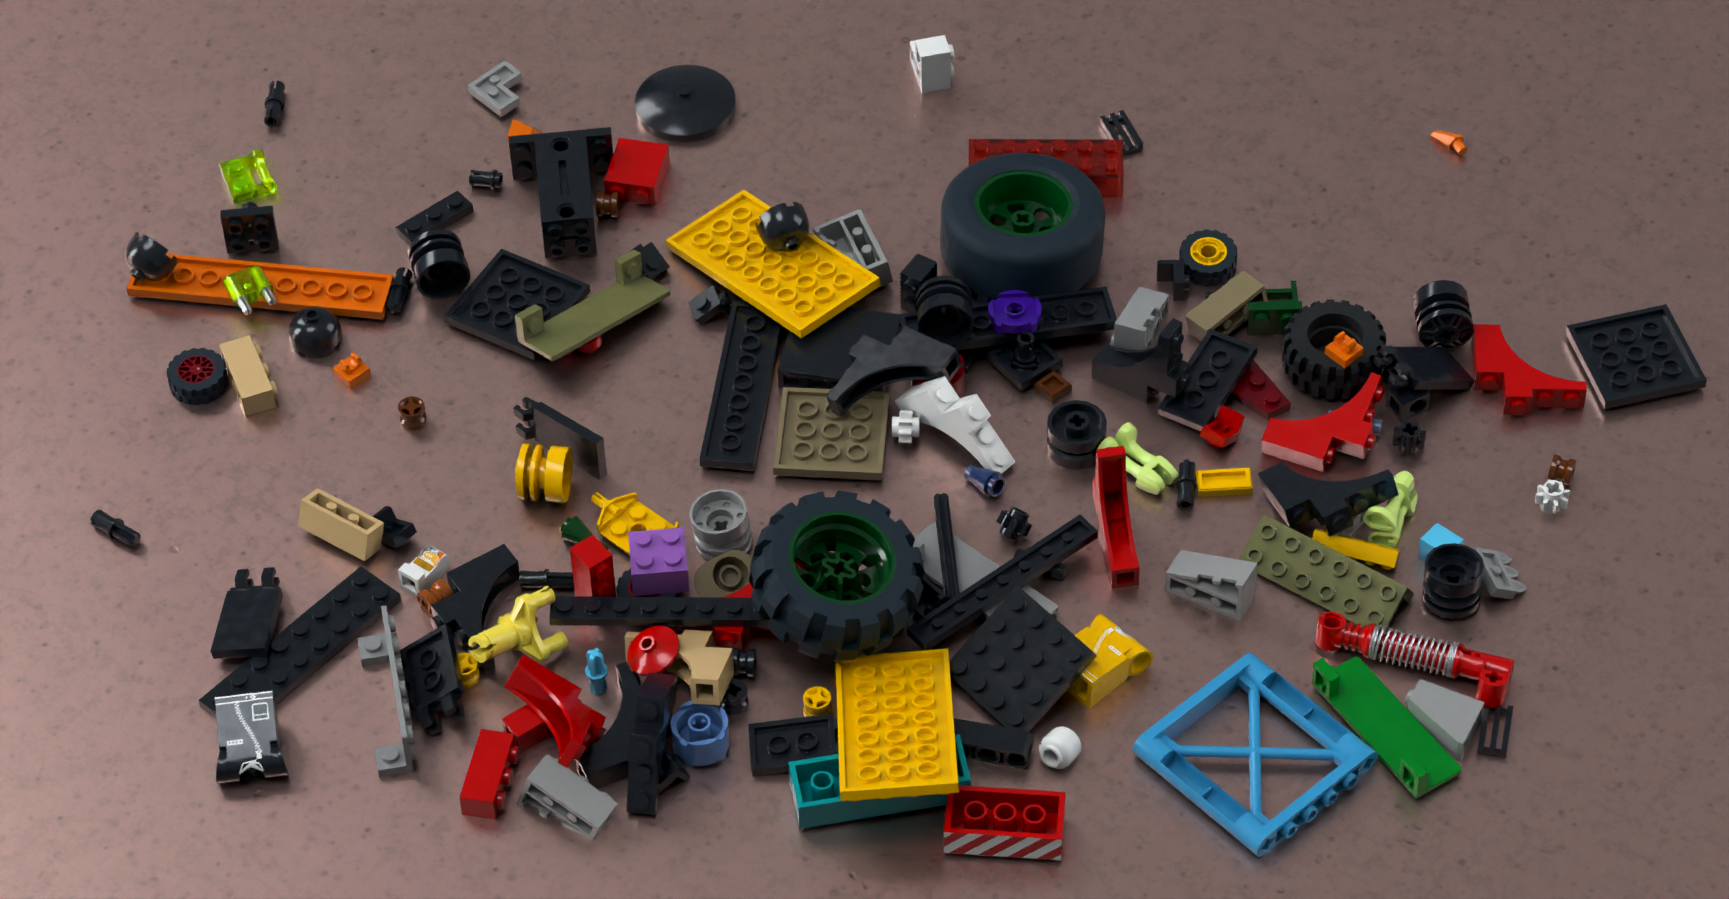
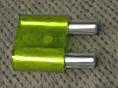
M253 265L229 274L222 281L234 304L240 306L245 315H248V312L249 314L252 312V308L249 305L251 302L265 298L269 305H272V302L273 304L277 302L272 293L273 287L259 265Z

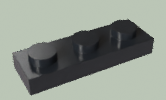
M457 190L396 226V234L410 246V243L424 232L435 229L443 230L474 212L473 204Z

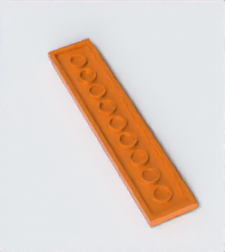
M166 253L170 259L175 256L179 261L166 278L160 281L144 279L141 282L131 275L126 289L128 296L239 306L225 285V280L228 277H235L244 294L248 285H251L255 291L254 296H246L249 305L253 308L299 312L307 307L319 306L330 310L338 316L383 320L390 294V285L394 282V275ZM258 267L277 300L276 304L272 302V305H269L264 296L261 295L249 275V271L252 268Z

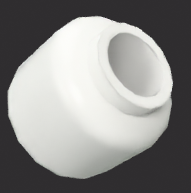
M1063 726L1052 729L1039 744V753L1042 761L1055 769L1066 768L1081 752V742L1077 734Z

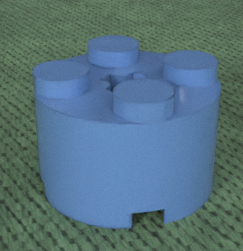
M691 701L682 704L679 707V711L672 715L670 721L674 753L678 754L685 761L687 767L706 766L723 761L730 744L728 717L725 710L720 706L718 708L714 705L691 704Z

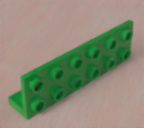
M1358 656L1337 667L1330 666L1323 658L1313 663L1311 684L1358 736L1378 753L1379 759L1416 799L1461 774L1462 768Z

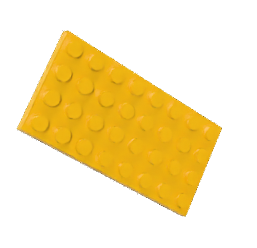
M742 190L665 240L666 247L800 338H803L881 286L880 277L808 232L806 239L800 244V247L791 252L775 251L766 246L761 240L755 225L756 223L759 225L761 222L760 216L771 207L745 190Z
M948 649L883 653L869 656L858 655L857 659L836 661L841 801L857 802L867 799L959 793Z

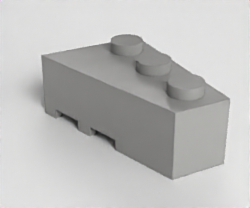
M1138 287L1114 323V333L1110 345L1127 350L1152 348L1169 312V294Z

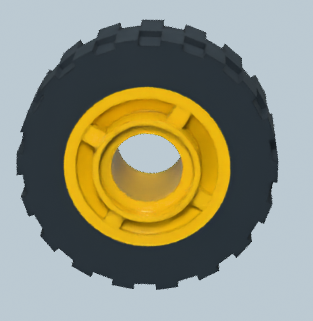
M1204 229V231L1198 230L1192 235L1189 234L1183 240L1180 247L1179 260H1184V274H1189V281H1192L1193 284L1203 285L1204 287L1217 286L1231 279L1237 265V246L1234 244L1233 239L1229 238L1225 233H1220L1218 230Z

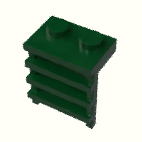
M1291 281V288L1266 289L1268 302H1248L1247 335H1284L1289 319L1295 313L1298 314V310L1302 308V301H1298L1296 281Z

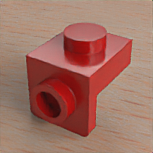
M1222 406L1219 409L1216 420L1202 427L1200 437L1208 440V443L1214 447L1223 448L1238 440L1245 416L1227 406Z

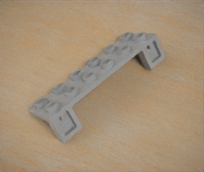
M932 522L917 536L913 535L915 538L913 547H918L922 554L925 570L924 576L943 588L936 523ZM953 535L959 591L961 593L1000 566ZM1029 585L1021 588L1052 616L1058 611L1057 604ZM1003 601L982 615L988 618Z
M381 606L385 634L358 638L362 667L390 662L403 743L374 748L379 777L413 772L412 760H416L417 755L408 699L405 698L407 694L404 676H400L403 675L401 656L397 654L400 653L397 632H395L394 615H388L387 606Z

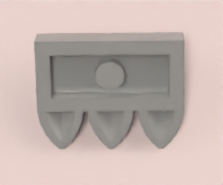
M1474 548L1483 559L1485 565L1483 582L1490 596L1512 599L1516 594L1525 591L1527 587L1513 579L1519 575V572L1506 565L1511 562V557L1496 550Z

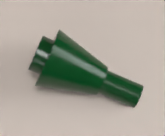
M578 516L572 519L567 518L560 529L562 532L561 538L575 544L593 535ZM600 542L608 550L609 547Z

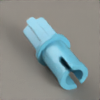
M595 648L594 650H589L586 654L587 666L585 673L589 679L590 692L595 695H601L608 688L606 682L608 669L604 664L601 650Z

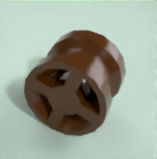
M598 191L596 197V216L611 215L612 218H618L620 206L619 192L605 194L603 191Z
M410 396L400 401L398 412L401 426L412 431L422 428L427 421L423 400Z
M1554 455L1549 469L1548 480L1562 481L1563 485L1570 486L1575 472L1576 460L1570 459L1567 461L1559 455Z

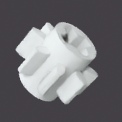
M900 410L899 417H892V437H899V443H912V437H919L920 417H913V411Z
M1548 480L1544 486L1538 485L1535 504H1541L1542 512L1557 514L1561 508L1567 509L1570 490H1564L1563 482Z

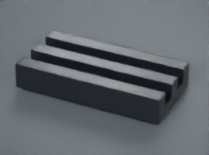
M1124 110L1119 111V115H1115V113L1109 114V118H1106L1105 115L1100 116V124L1119 156L1143 150V142ZM1111 124L1115 126L1121 140H1123L1127 148L1123 147L1117 135L1115 134L1113 128L1111 127Z
M1502 705L1496 708L1484 706L1477 753L1506 757L1513 706L1508 705L1507 709L1502 708ZM1492 714L1494 715L1490 747H1484L1488 716ZM1500 716H1505L1502 747L1497 749L1496 741Z

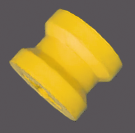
M470 653L457 654L463 688H471L479 682L478 662Z
M814 686L805 691L803 694L805 717L832 714L831 694L826 688Z

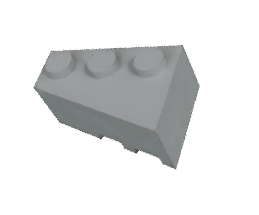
M861 209L812 228L816 237L880 277L881 286L893 282L888 261Z
M1180 550L1166 571L1165 590L1241 621L1255 599L1258 563Z
M546 754L528 776L517 804L525 807L528 803L540 809L539 815L548 818L551 814L563 820L562 826L593 841L612 817L618 803L613 801V798L608 793L599 791L592 786L585 777L576 775L567 767L558 763L557 758H552Z

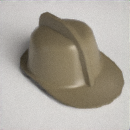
M731 550L705 562L698 568L694 576L696 592L700 597L722 598L742 589L750 583L749 573L752 557L743 551Z

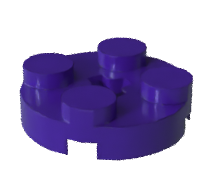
M1022 290L1004 291L998 294V299L994 300V302L992 299L988 306L989 321L995 327V332L1002 335L1007 333L1018 334L1021 332L1033 333L1037 330V325L1042 317V306L1039 299L1035 297L1034 300L1029 297L1028 292Z

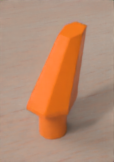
M1439 130L1430 134L1433 139L1449 150L1455 149L1459 155H1464L1468 150L1463 144L1464 139L1462 135Z

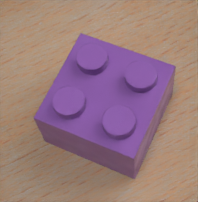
M684 527L628 532L633 596L689 592Z

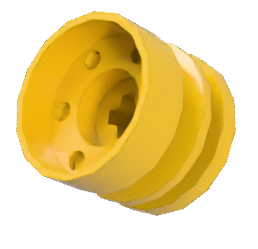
M523 443L515 467L518 500H527L530 495L532 501H538L542 490H544L546 502L565 504L569 498L572 481L573 457L571 447L551 446L547 457H545L544 448L541 444H537L533 451L532 444Z

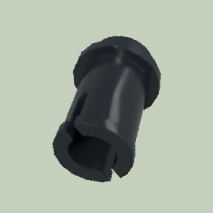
M493 170L492 172L470 171V186L491 187L492 190L502 187L503 174L498 172V170Z

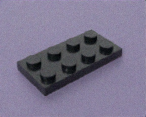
M1209 329L1188 361L1190 363L1189 375L1191 376L1188 388L1182 390L1176 398L1166 395L1157 408L1158 414L1201 431L1203 426L1215 420L1220 407L1224 406L1257 355V347Z

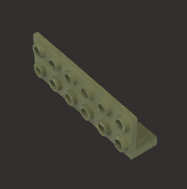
M632 250L614 260L616 283L548 321H543L542 308L536 304L516 314L518 342L549 360L555 361L613 327L620 325L627 319L641 313L650 306L659 303L670 296V289L643 275L641 253Z
M1264 514L1239 560L1258 563L1257 574L1331 612L1341 614L1345 619L1354 622L1356 625L1358 623L1362 624V628L1364 625L1369 626L1372 623L1381 624L1382 628L1384 626L1388 627L1401 601L1410 603L1414 595L1408 587Z

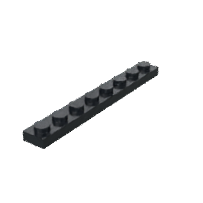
M1078 515L907 627V635L922 650H929L1003 601L1017 585L1023 588L1097 539L1098 530L1082 515Z
M555 596V602L550 604L549 618L550 625L768 627L770 617L765 619L760 617L752 598Z

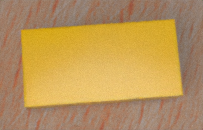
M1250 468L1195 471L1198 498L1253 495Z

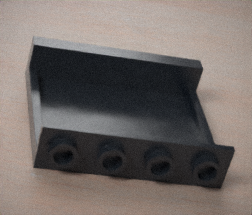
M848 307L803 338L789 330L778 367V387L831 389L833 386H836L843 377L845 370L852 365L849 357L852 346L863 335L890 346L893 338L901 331L898 314ZM885 386L880 387L874 391L885 392Z

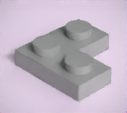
M505 60L468 84V92L502 117L520 105L519 97L510 91L509 88L523 80L522 72Z

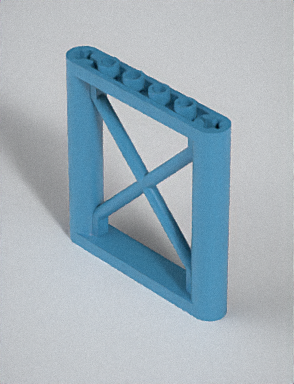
M1251 652L1245 654L1142 733L1132 748V752L1258 857L1265 855L1285 838H1291L1302 824L1311 822L1322 808L1331 806L1345 790H1351L1358 780L1372 769L1378 759V753ZM1239 688L1248 693L1249 747L1178 745L1173 741V739ZM1260 696L1326 749L1261 747ZM1184 757L1248 758L1250 767V811ZM1261 759L1333 761L1338 765L1336 769L1273 819L1269 820L1262 814Z

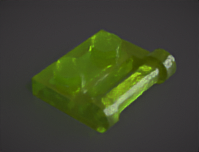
M255 149L247 156L219 163L221 173L234 204L272 194L277 190V184L269 174L265 164L266 157L261 149ZM256 166L262 181L255 185L249 168Z

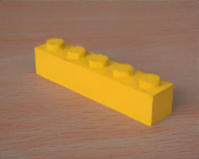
M1315 529L1312 537L1317 542L1355 561H1358V559L1364 560L1365 564L1375 566V563L1382 565L1381 568L1387 570L1397 567L1400 549L1341 534L1329 537L1321 529Z

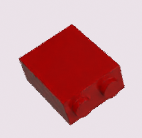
M619 138L604 179L605 194L619 192L620 201L656 205L670 164L669 145Z

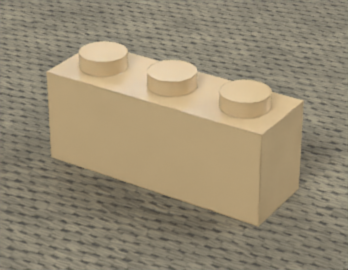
M250 335L219 344L222 360L224 359L226 371L245 417L275 408L274 396L278 395L274 380L269 381L268 379L271 376L267 363H261L263 356L259 344L254 345Z
M319 488L301 500L298 521L300 528L363 561L381 549L384 522Z

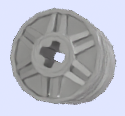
M725 489L711 490L700 495L692 503L689 512L697 551L704 559L709 561L731 550H740L745 553L749 551L753 541L746 502L739 494Z

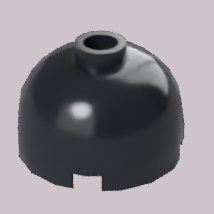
M793 202L794 206L788 207L786 203H781L762 213L760 216L761 222L759 225L756 223L755 226L766 246L775 251L791 252L798 249L800 244L806 239L810 224L803 205L798 202Z
M138 232L134 234L125 249L126 263L132 269L130 274L141 282L144 279L160 281L166 278L179 261L175 256L170 259L166 255L168 249L144 234L140 238Z
M312 306L300 310L294 315L289 325L290 345L295 353L299 354V351L305 354L306 358H323L332 354L335 351V346L342 342V330L339 320L334 313L324 307Z

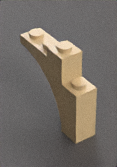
M684 630L682 635L677 634L680 641L679 653L675 661L666 670L676 674L689 685L691 689V704L720 705L734 675L733 648L713 647L712 631ZM627 632V633H626V635H625L626 662H627V651H628V648H629L631 642L633 641V639H634L639 633H641V632Z

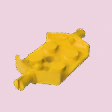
M598 492L591 497V502L602 509L597 522L598 533L629 555L628 532L679 528L678 521L675 522L674 526L639 502L636 492L611 500L606 499Z

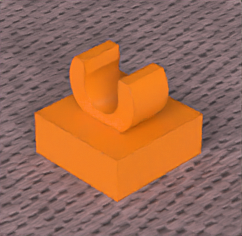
M1344 331L1336 335L1334 341L1325 347V355L1344 369L1361 357L1364 351V347L1358 344L1354 338L1351 339Z
M354 352L347 359H341L339 364L333 367L334 375L350 389L371 376L370 368Z

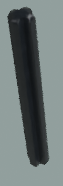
M937 493L934 495V510L944 594L947 595V601L958 595L960 591L949 498L946 493Z

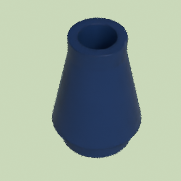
M973 464L968 466L965 471V479L969 480L987 497H997L1004 490L1005 478L998 471L977 467Z

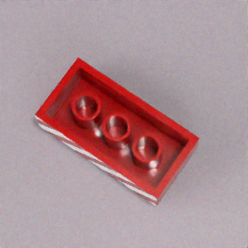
M958 785L959 793H949L947 795L944 853L1061 860L1065 819V792Z

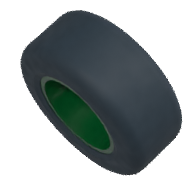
M1008 153L985 158L960 172L945 191L941 205L940 249L943 261L949 272L955 278H959L966 283L972 292L989 297L991 300L998 299V294L1008 290H1022L1028 292L1029 297L1078 290L1095 274L1102 258L1105 229L1103 198L1096 185L1087 175L1062 160L1033 153Z

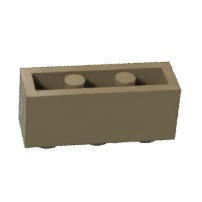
M1244 270L1185 316L1189 334L1199 341L1203 340L1209 329L1229 335L1247 320L1248 302H1268L1265 285Z

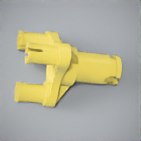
M545 586L532 594L525 593L517 597L512 612L499 617L497 625L470 637L469 646L480 645L478 649L470 651L474 659L483 663L512 649L515 651L520 650L535 662L541 663L549 659L551 654L567 648L568 639L563 632L559 631L542 640L536 625L538 617L535 614L537 609L555 602L554 591L549 589V586Z

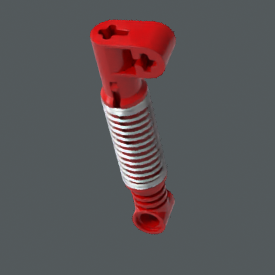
M1324 612L1318 617L1315 643L1320 649L1337 651L1345 645L1344 649L1349 650V647H1351V651L1358 649L1359 653H1362L1365 658L1376 660L1377 654L1381 653L1380 662L1384 658L1386 663L1389 660H1392V664H1395V661H1397L1399 666L1405 663V668L1410 664L1411 669L1414 666H1417V670L1423 667L1424 672L1426 669H1430V674L1433 670H1436V675L1440 671L1442 676H1445L1446 673V677L1455 679L1461 676L1478 680L1476 699L1484 702L1485 707L1496 708L1505 701L1514 669L1515 660L1466 649L1463 644L1456 642L1450 645L1449 640L1444 644L1443 639L1437 642L1436 637L1431 640L1430 636L1425 639L1424 634L1419 638L1418 633L1412 636L1411 631L1406 635L1405 630L1400 633V630L1396 629L1394 632L1391 627L1387 632V626L1382 628L1381 624L1372 623L1369 626L1364 625L1363 628H1361L1362 624L1359 623L1357 626H1355L1354 622H1350L1348 625L1345 617L1336 612Z

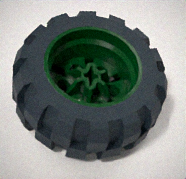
M822 491L799 498L797 506L792 502L785 505L770 518L769 525L761 530L750 563L749 582L753 588L751 597L762 619L770 617L768 628L784 644L792 640L800 645L799 653L816 659L819 653L833 655V661L857 659L859 651H863L866 656H869L890 646L892 638L895 639L901 636L911 623L924 587L922 579L925 570L922 554L918 547H913L915 538L902 519L894 522L890 518V509L876 500L872 499L870 504L857 500L858 493L837 491L835 497H825ZM827 551H834V553H831V556L829 557ZM794 563L804 568V570L796 568ZM861 565H865L867 567L866 569L859 571V567ZM828 587L829 589L834 590V592H830L825 588Z

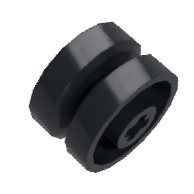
M1079 400L1063 402L1054 407L1048 416L1047 451L1050 458L1057 465L1066 469L1081 470L1096 465V450L1106 438L1107 420L1104 412L1092 403Z

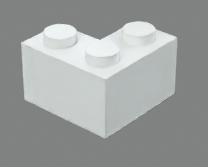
M945 35L910 41V61L921 93L951 88V78L955 77L951 60L955 56L952 44L948 45Z

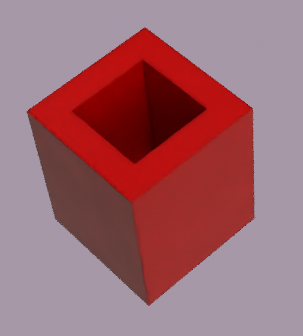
M528 704L502 718L503 731L515 735L516 746L520 747V754L549 738L547 724Z

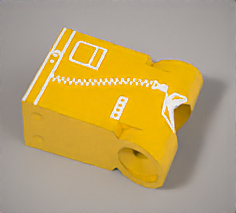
M1100 613L1095 617L1090 627L1087 626L1075 634L1097 657L1067 691L1090 709L1126 681L1128 676H1135L1145 671L1153 661V653L1130 635L1124 633L1120 627Z

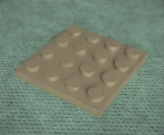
M783 387L773 475L882 480L890 392L872 391L855 402L840 417L832 413L827 400L831 389Z

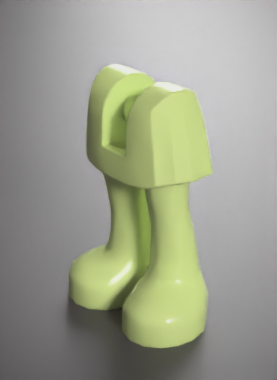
M1127 422L1120 427L1115 439L1110 436L1105 438L1098 449L1124 446L1126 455L1144 465L1142 467L1126 456V472L1136 478L1135 486L1146 492L1158 495L1165 489V484L1170 485L1179 478V473L1166 458L1161 455L1154 456L1141 448L1136 442V427Z
M1408 471L1399 472L1394 476L1399 495L1387 500L1388 502L1385 507L1373 506L1365 512L1364 522L1374 529L1368 537L1369 542L1394 548L1401 537L1404 516H1412L1414 514L1418 495L1414 489V478Z

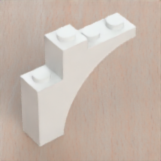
M945 376L914 385L895 400L900 410L913 411V417H920V423L933 426L958 441L985 469L998 471L1002 474L1015 463V460L987 420L991 417V414L978 395L973 394L959 398Z

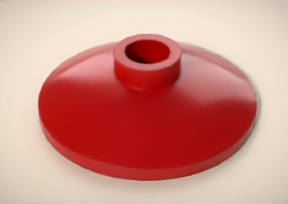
M653 626L643 630L633 639L628 648L627 662L633 672L641 676H647L649 672L661 673L665 671L675 661L679 653L680 641L677 634L666 626Z

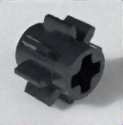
M1405 421L1400 428H1394L1392 445L1398 446L1401 454L1414 455L1418 449H1424L1426 430L1420 431L1418 423Z
M1011 506L1009 511L1002 510L996 520L997 523L1001 524L999 532L1013 540H1018L1019 536L1027 537L1032 527V524L1027 521L1030 515Z

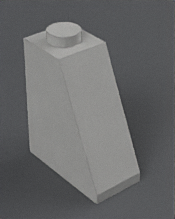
M1420 679L1415 689L1410 688L1407 693L1405 704L1408 705V711L1453 758L1461 761L1482 721L1484 702Z

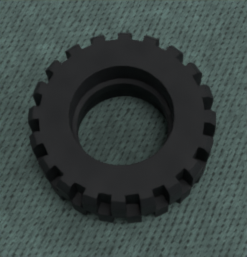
M1329 299L1324 303H1320V301L1313 302L1311 307L1306 305L1298 310V314L1295 313L1289 319V323L1285 327L1282 354L1284 371L1294 385L1298 384V388L1305 393L1307 391L1311 392V396L1317 398L1323 396L1326 397V400H1334V398H1341V400L1349 399L1351 395L1355 396L1362 389L1371 372L1382 375V368H1378L1373 362L1375 357H1384L1379 352L1382 346H1386V333L1383 331L1382 324L1378 319L1375 320L1376 317L1369 310L1365 312L1362 306L1355 304V306L1351 305L1349 301L1334 302V299ZM1342 331L1364 347L1363 355L1345 369L1325 355V353L1316 349V347L1333 342L1334 337Z

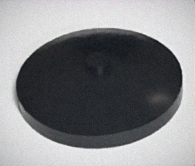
M678 65L652 74L641 84L635 97V109L638 121L652 135L671 142H695L716 135L731 122L736 111V97L731 83L719 72L698 65Z

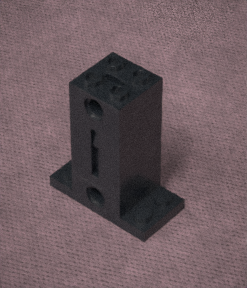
M611 127L508 136L513 180L538 178L545 258L596 254L590 173L608 171L613 156Z

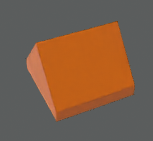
M513 119L507 140H509L508 136L540 134L542 131Z

